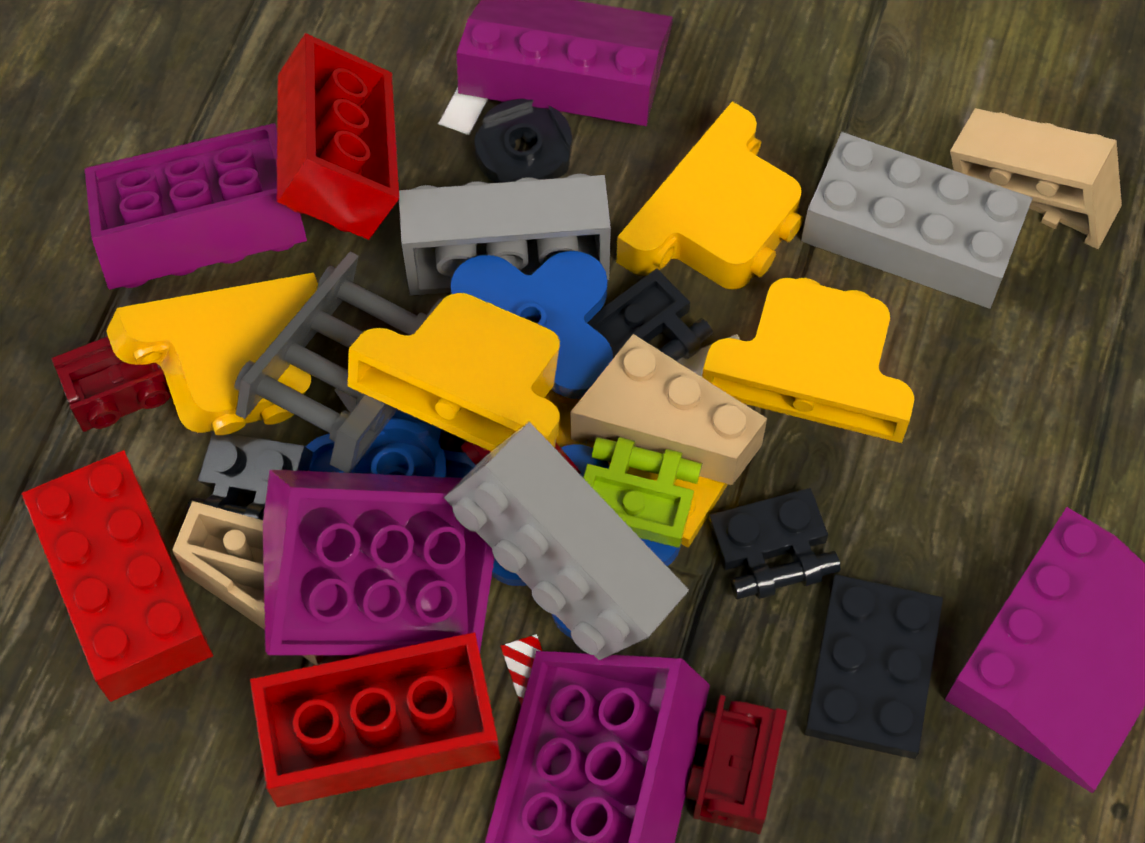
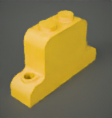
M733 101L619 234L617 237L616 263L636 275L647 276L656 268L658 270L664 268L671 259H678L721 287L732 290L747 285L754 275L762 277L767 272L776 256L774 250L782 240L788 243L795 237L803 223L804 217L798 214L801 187L797 180L756 156L761 147V141L755 138L757 123L751 112Z
M309 273L119 307L116 309L106 332L113 352L123 362L134 365L156 363L161 366L179 419L187 429L197 433L214 431L216 435L220 436L234 433L242 429L246 423L263 420L266 425L277 424L291 418L294 414L264 398L261 399L246 419L236 415L239 391L235 389V382L243 366L248 361L256 362L317 291L318 282L315 274ZM290 364L277 381L305 394L311 384V375Z
M782 278L775 281L768 290L755 338L751 341L733 338L716 341L708 350L702 378L743 404L898 443L903 441L914 405V394L911 388L901 380L883 375L879 370V363L890 322V312L887 306L864 292L857 290L842 291L822 286L808 278Z
M455 293L446 296L412 335L405 336L384 328H373L364 331L349 347L347 386L489 451L494 450L529 421L555 448L560 414L557 407L551 401L545 399V397L554 385L560 340L556 333L546 327L472 295Z

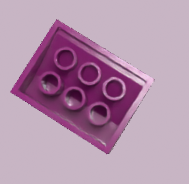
M480 0L467 20L457 50L458 94L504 102L514 99L533 100L532 107L548 109L549 105L561 112L647 126L673 17L577 0Z
M275 123L84 168L91 238L109 290L118 287H138L148 280L171 274L176 276L187 275L194 272L197 268L220 262L226 264L239 262L248 255L264 251H284L297 243L307 241L301 214L277 202V128Z
M270 470L263 518L266 653L268 655H368L473 632L476 633L480 652L494 555L493 549L476 531L467 529L457 520L453 513V507L444 499L463 478Z
M1066 507L961 671L945 700L1093 793L1145 706V563L1115 535Z
M536 651L485 843H675L710 684L682 658L610 655L598 660L594 655L586 653Z

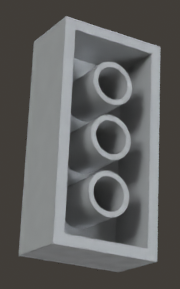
M841 132L807 210L801 242L990 309L1033 197Z
M574 174L567 178L544 180L522 178L516 182L491 184L477 181L464 186L437 188L424 185L412 190H399L401 243L410 295L451 292V280L456 269L466 260L480 255L498 256L510 262L525 275H532L550 257L565 251H580L596 258L604 267L607 280H609L611 226L605 175L589 176L586 174Z
M530 421L487 454L444 497L453 507V513L457 520L467 529L476 531L493 549L492 552L497 562L506 570L516 573L532 590V596L537 604L545 611L555 614L571 631L572 639L576 645L586 653L594 655L598 660L604 659L648 638L689 591Z

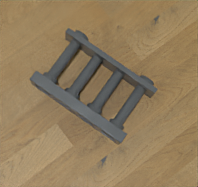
M349 252L336 268L329 266L325 270L318 283L317 291L256 362L250 360L243 366L235 382V389L239 391L236 415L246 419L261 399L264 398L330 433L329 439L335 442L330 465L345 473H351L398 409L348 387L347 369L305 348V346L319 332L349 348L363 333L331 316L343 301L408 335H412L443 300L440 298L427 315L422 312L415 315L353 283L359 256L352 252ZM291 364L356 398L357 406L351 413L345 410L340 414L277 380Z

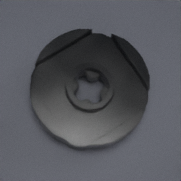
M529 99L509 100L493 107L484 116L483 125L478 133L476 131L474 140L476 159L481 171L489 180L495 183L516 182L522 178L544 180L562 177L569 170L572 153V132L565 117L557 109L549 105L548 110L532 107L533 100ZM523 138L526 143H536L529 151L522 152L514 149L516 148L515 140Z

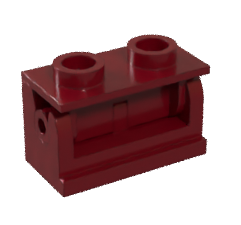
M108 336L51 358L70 404L71 411L83 432L93 428L109 427L115 424L120 417L143 408L153 409L159 407L172 397L160 365L156 363L134 365L123 362L113 352Z
M720 695L717 712L705 711L698 744L709 746L705 767L693 764L686 798L697 801L694 819L760 834L767 814L787 710L780 708L772 709L739 701H731L729 709H724L726 696Z

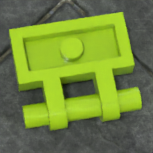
M597 437L592 451V458L611 462L610 467L607 469L587 464L583 477L584 480L639 538L680 548L693 501L694 490L675 486L674 484L676 479L697 484L702 463L682 458V452L666 449L664 454L636 447L634 440L619 437L617 442ZM629 467L659 475L657 481L627 474Z

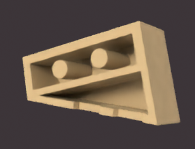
M975 108L950 150L954 171L1033 197L1029 208L1044 215L1041 221L1042 224L1056 229L1059 222L1088 235L1084 243L1096 249H1099L1122 206L1117 141L1114 139L1105 138L1098 134H1087L1069 130L1050 123H1038L1012 117L1005 113H994Z
M634 334L570 412L571 440L587 444L588 440L595 442L597 437L616 442L619 437L634 440L636 447L664 454L666 449L682 452V458L702 463L701 477L733 485L762 446L767 422L766 417Z
M192 501L172 549L183 573L265 630L263 520ZM302 655L315 665H320L323 655Z

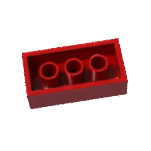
M305 33L278 74L277 202L287 206L294 212L307 214L329 223L343 232H351L369 240L399 200L392 72Z
M124 450L21 493L95 682L110 702L213 657V653L138 476Z
M475 632L250 679L266 786L276 807L500 759L498 738Z

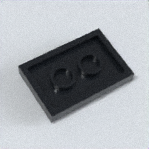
M835 575L830 592L804 735L916 759L920 748L943 597Z

